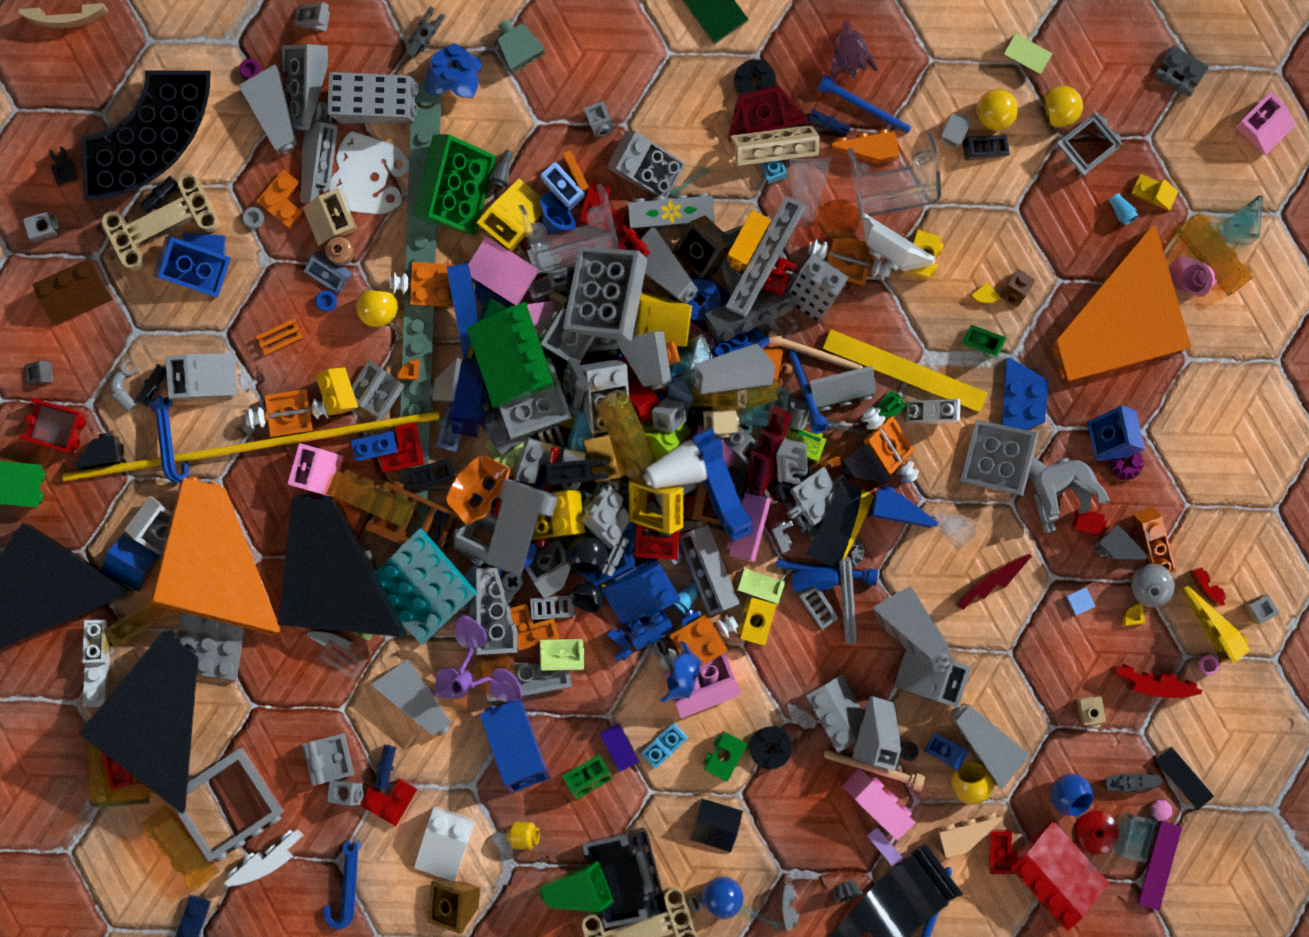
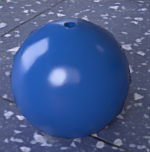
M1065 774L1054 782L1050 790L1052 804L1058 812L1066 816L1075 817L1083 814L1093 802V789L1087 779L1081 775Z
M723 876L713 878L702 890V903L712 914L722 920L735 916L743 905L744 895L742 888L732 878Z

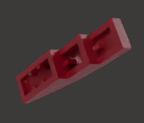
M778 406L770 407L767 427L760 430L758 447L751 449L745 487L759 496L764 494L777 466V453L783 440L786 439L791 414Z
M1025 554L992 571L971 587L957 601L955 606L960 610H964L975 596L984 600L996 585L1001 589H1005L1032 556Z

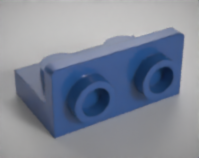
M393 431L351 440L356 461L397 452L396 442L398 441L396 433Z

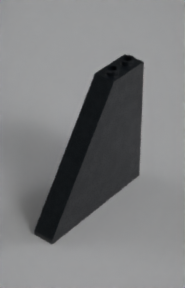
M301 493L300 497H292L278 625L407 637V632L341 503L333 501V496L320 495V499H313V495Z
M22 523L0 556V651L130 597L134 591L29 523Z
M164 630L80 730L79 734L183 814L186 811L198 656L195 655L197 650L187 643L184 646L178 641L180 637L171 630L168 632Z

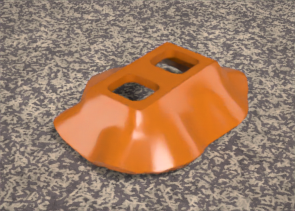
M481 455L476 457L457 475L447 494L446 501L448 506L464 524L468 525L484 518L491 510L492 500L499 497L503 480L509 478L510 468L488 456ZM487 477H491L496 481V484L490 491L482 487V483ZM474 494H478L483 498V501L477 508L469 504V500Z

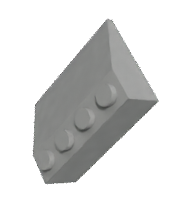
M579 246L563 329L611 340L632 342L648 259L639 251Z

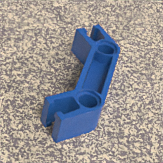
M713 429L694 436L693 442L700 452L698 454L699 460H703L707 478L703 482L717 518L734 542L752 533L750 527L752 520L739 501L723 459V443L720 439L714 438L715 432Z

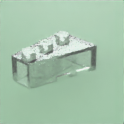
M832 157L789 160L790 198L803 203L806 207L795 227L813 226Z

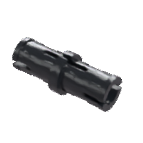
M169 175L157 188L154 187L152 189L153 192L139 205L150 214L158 204L167 200L166 197L178 187V183Z
M156 364L155 369L150 377L145 379V385L137 398H135L137 402L148 406L154 393L161 388L159 385L167 374L164 366Z

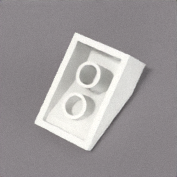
M434 807L414 868L449 881H455L476 820Z

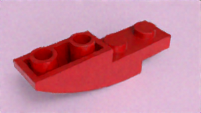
M1123 663L1122 666H1115L1112 672L1114 675L1132 681L1129 690L1145 695L1164 698H1184L1200 695L1203 691L1197 688V683L1189 680L1181 682L1177 680V675L1169 672L1157 674L1154 680V675L1143 671L1142 674L1133 672L1134 667Z

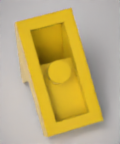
M1139 174L1131 195L1170 211L1178 190L1165 179L1159 182Z

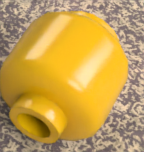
M516 821L512 824L511 828H508L506 833V839L510 842L511 847L518 850L533 849L538 844L540 838L539 829L532 822Z

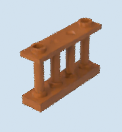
M392 480V483L385 482L384 486L391 488L378 519H375L374 522L368 521L365 529L403 545L409 539V537L405 536L407 533L405 530L418 501L430 506L420 527L426 534L437 510L449 514L436 544L448 558L449 555L444 553V547L457 518H459L458 515L451 508H446L403 489L404 484ZM400 492L409 496L410 500L398 527H395L393 531L386 528V520Z

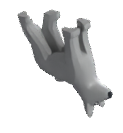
M1068 458L1058 460L1057 464L1046 466L1039 460L1032 459L1027 479L1033 482L1036 492L1047 506L1048 522L1059 519L1060 511L1056 496L1067 491L1069 488L1072 489L1080 500L1079 514L1090 511L1092 494L1097 497L1098 504L1110 502L1105 489L1097 481L1092 469L1081 460L1069 461Z

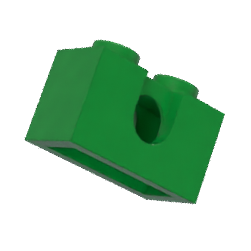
M724 731L722 735L718 733L713 742V745L716 747L712 754L708 752L703 764L706 765L705 771L728 782L747 743ZM722 749L730 752V757L726 761L718 759V752Z

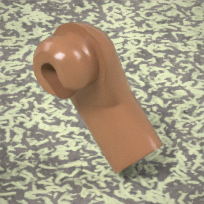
M784 363L780 366L775 391L786 392L787 382L794 374V368L791 364Z

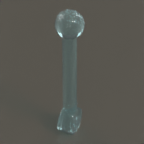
M701 167L697 174L678 188H672L671 195H679V191L701 175H706L708 169Z
M833 420L827 421L828 428L835 427L861 434L863 437L869 436L867 429L860 430L834 423Z
M742 905V913H749L770 924L776 931L781 929L780 922H773L750 910L747 905Z

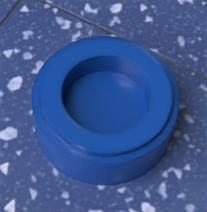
M321 291L316 296V306L321 311L331 312L337 307V297L331 291Z

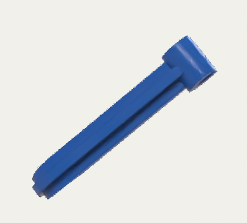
M160 395L150 400V408L156 413L162 470L169 481L180 483L184 477L187 478L189 475V464L187 461L182 462L181 475L177 474L168 408L172 406V400L169 399V396L163 398Z
M350 839L343 844L345 858L340 919L334 921L331 918L330 906L326 905L324 907V919L334 929L346 928L354 918L358 852L361 849L360 840L354 843V849L350 847Z

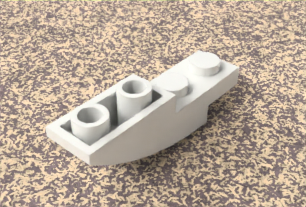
M84 620V708H99L107 699V687H110V651L107 620Z
M299 829L294 832L289 830L281 837L283 842L276 847L274 844L265 852L266 857L261 852L256 855L252 852L243 860L244 866L240 869L235 867L227 875L229 879L224 884L226 886L240 885L271 873L293 857L288 849L304 835Z

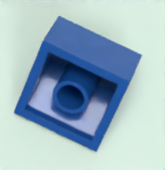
M1121 405L1087 421L1096 461L1126 458L1145 450L1137 411Z

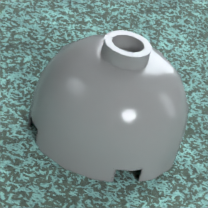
M1147 564L1141 569L1136 570L1132 577L1131 589L1133 595L1139 603L1146 607L1156 608L1163 606L1170 601L1174 594L1175 583L1167 568L1159 564Z

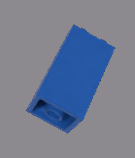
M504 702L502 706L486 708L480 716L503 784L512 794L551 779L523 702Z

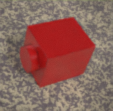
M1077 509L1071 530L1092 536H1100L1101 533H1104L1107 521L1104 520L1105 515L1092 511L1079 514V509Z

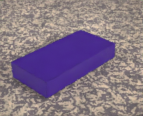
M620 724L600 733L619 772L639 762Z

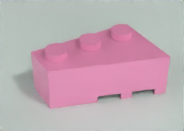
M858 769L842 786L897 841L915 823L910 818L912 813L904 805L899 807L896 804L898 799L890 791L885 793L882 790L884 785L876 777L871 779L861 769Z

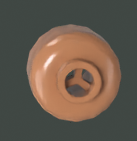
M334 237L327 242L325 254L333 264L344 266L353 259L354 248L346 238Z

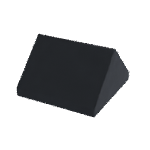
M702 798L690 840L731 852L738 835L743 810Z

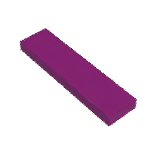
M1164 821L1159 822L1137 904L1160 911L1182 831L1181 826Z

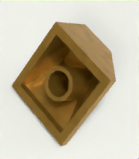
M432 880L428 923L461 934L479 908L480 887L463 881Z

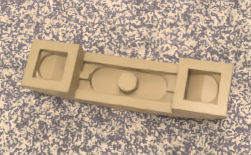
M103 3L82 5V13L45 15L40 8L19 9V14L27 21L43 27L59 29L90 24L108 13V9Z

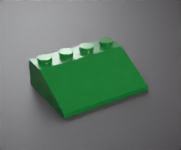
M450 134L433 135L412 216L428 223L476 236L478 229L477 221L481 217L490 182L489 177L492 174L496 156Z
M526 302L506 308L466 327L493 408L555 388Z

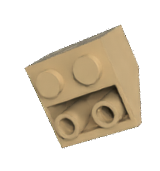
M338 188L318 196L303 207L319 247L327 244L334 237H344L358 231L344 195Z

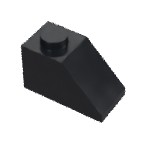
M111 433L99 434V438L92 439L75 463V468L82 470L123 462L119 437L112 436Z

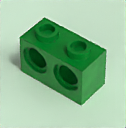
M600 754L562 776L575 800L580 799L613 779Z

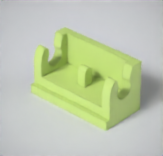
M1016 33L1004 53L1005 56L1023 64L1040 75L1053 54Z
M744 568L737 591L778 604L785 582Z
M583 639L540 640L541 670H584Z

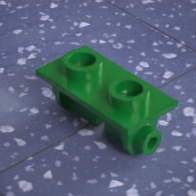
M891 390L874 409L880 408L879 416H885V418L888 416L895 417L906 404L899 394Z

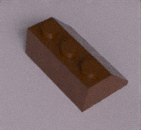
M88 258L32 284L41 305L55 326L114 300L98 263L92 258Z

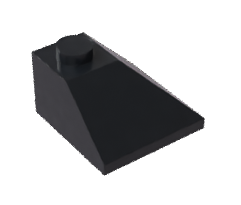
M866 444L841 461L843 464L841 468L847 477L851 475L853 479L884 484L890 480Z

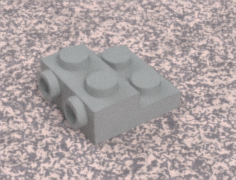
M564 308L560 312L556 310L550 320L553 323L549 330L544 329L539 338L542 341L541 347L567 362L568 359L577 357L580 363L596 336L564 330L563 326L567 310Z
M500 407L492 412L484 413L482 419L478 421L501 456H504L525 441L526 437L529 438L536 433L533 432L511 440Z
M611 486L600 487L596 490L594 499L586 507L585 515L581 520L609 549L616 546L629 522V512L622 505L624 499Z

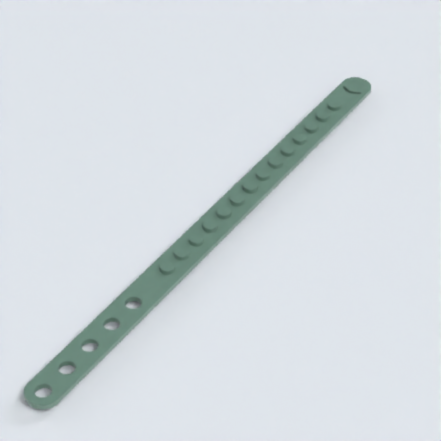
M425 81L418 83V94L415 95V103H419L424 107L436 105L429 109L417 106V115L414 118V122L410 124L405 267L408 282L411 279L412 262L436 263L437 225L412 216L433 135L440 134L441 94L427 93ZM409 286L404 296L402 366L411 360L419 359L420 368L418 381L402 380L405 387L401 391L400 417L431 412L430 387L432 384L434 306L410 305L411 288ZM430 421L417 423L425 465L429 464ZM416 467L398 470V482L404 484L403 489L407 490V483L411 481L408 470ZM425 469L424 472L428 482L429 471ZM420 471L416 472V476L419 484H422L423 481L420 475ZM428 487L419 489L415 494L428 499ZM400 492L397 497L396 528L410 500L409 496ZM418 501L415 507L419 515L418 519L415 522H409L405 530L407 532L405 536L409 538L420 529L427 514V504ZM396 543V551H397L402 545Z

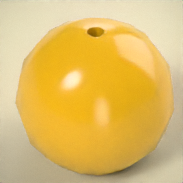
M1066 85L1056 86L1044 95V104L1050 125L1058 128L1068 127L1080 118L1083 111V101L1080 94L1074 88Z
M1004 89L987 91L980 97L976 108L980 123L987 129L994 131L1007 129L1017 118L1018 105L1016 98Z
M363 290L359 294L356 301V313L366 325L384 327L396 317L398 303L393 293Z
M967 762L962 764L960 769H956L953 773L951 787L955 796L960 801L969 805H977L990 797L993 792L994 780L982 764Z

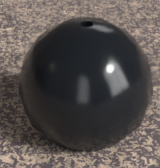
M585 532L574 536L569 541L565 555L566 561L572 570L591 574L600 571L606 564L608 551L607 546L595 534Z

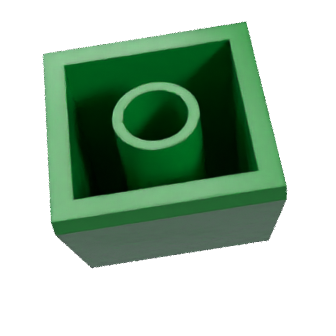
M0 461V505L38 508L39 504H42L43 491H40V485L45 480V470H42V465Z
M598 861L553 877L540 886V897L546 903L547 908L601 912L614 902Z

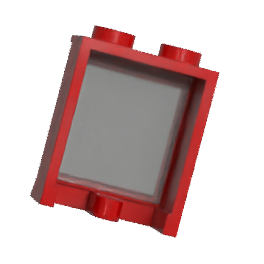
M32 398L31 402L35 403L32 415L28 414L26 417V423H29L26 435L20 434L19 438L74 454V451H77L80 445V432L84 430L87 423L86 414Z

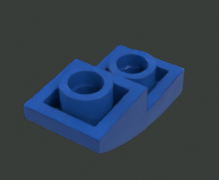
M813 568L793 573L792 588L795 592L808 590L812 586H815L818 591L831 589L838 585L839 571L837 568Z

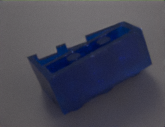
M463 358L450 413L452 433L478 437L480 422H482L484 413L483 405L488 397V391L486 390L478 361Z

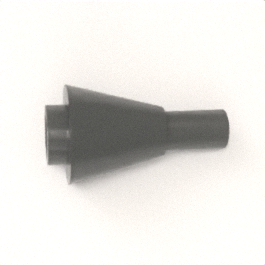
M510 150L504 151L501 162H499L489 177L491 185L495 188L503 189V187L509 186V163L513 154Z

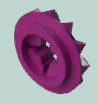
M1139 452L1132 455L1130 461L1132 467L1128 466L1123 470L1121 469L1124 462L1121 458L1109 460L1111 472L1122 480L1134 479L1141 474L1144 466L1143 456Z

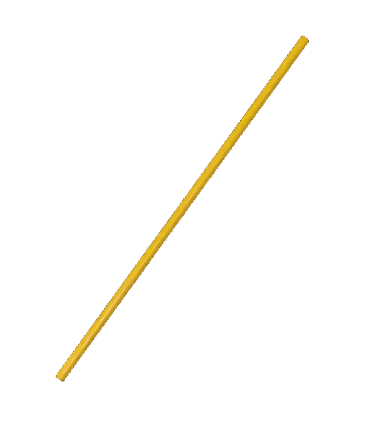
M439 411L176 454L174 455V462L180 463L396 427L415 422L439 420L440 415ZM161 457L63 473L62 478L65 482L162 466Z

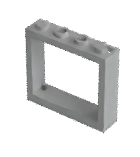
M243 748L237 749L188 782L187 795L239 761L272 812L215 851H212L188 812L185 811L182 814L174 808L208 862L214 859L218 862L228 855L226 853L227 850L232 847L235 850L246 843L245 838L250 835L253 838L264 831L262 828L264 825L269 823L272 826L282 819L280 815L285 812Z

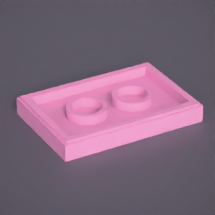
M488 237L484 238L469 262L470 273L473 279L514 305L519 304L540 271Z

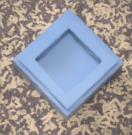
M1087 587L1066 596L1075 616L1096 607Z

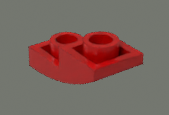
M1203 567L1190 570L1191 576L1202 594L1215 606H1224V600H1226L1225 593L1218 585L1209 586L1210 577L1208 572L1203 570Z

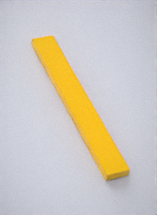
M830 329L822 349L844 359L859 363L864 367L873 366L874 371L943 399H960L961 406L978 413L981 412L988 394L983 390Z

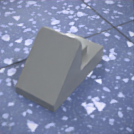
M317 2L298 5L294 25L326 31L330 16L328 11L329 4Z

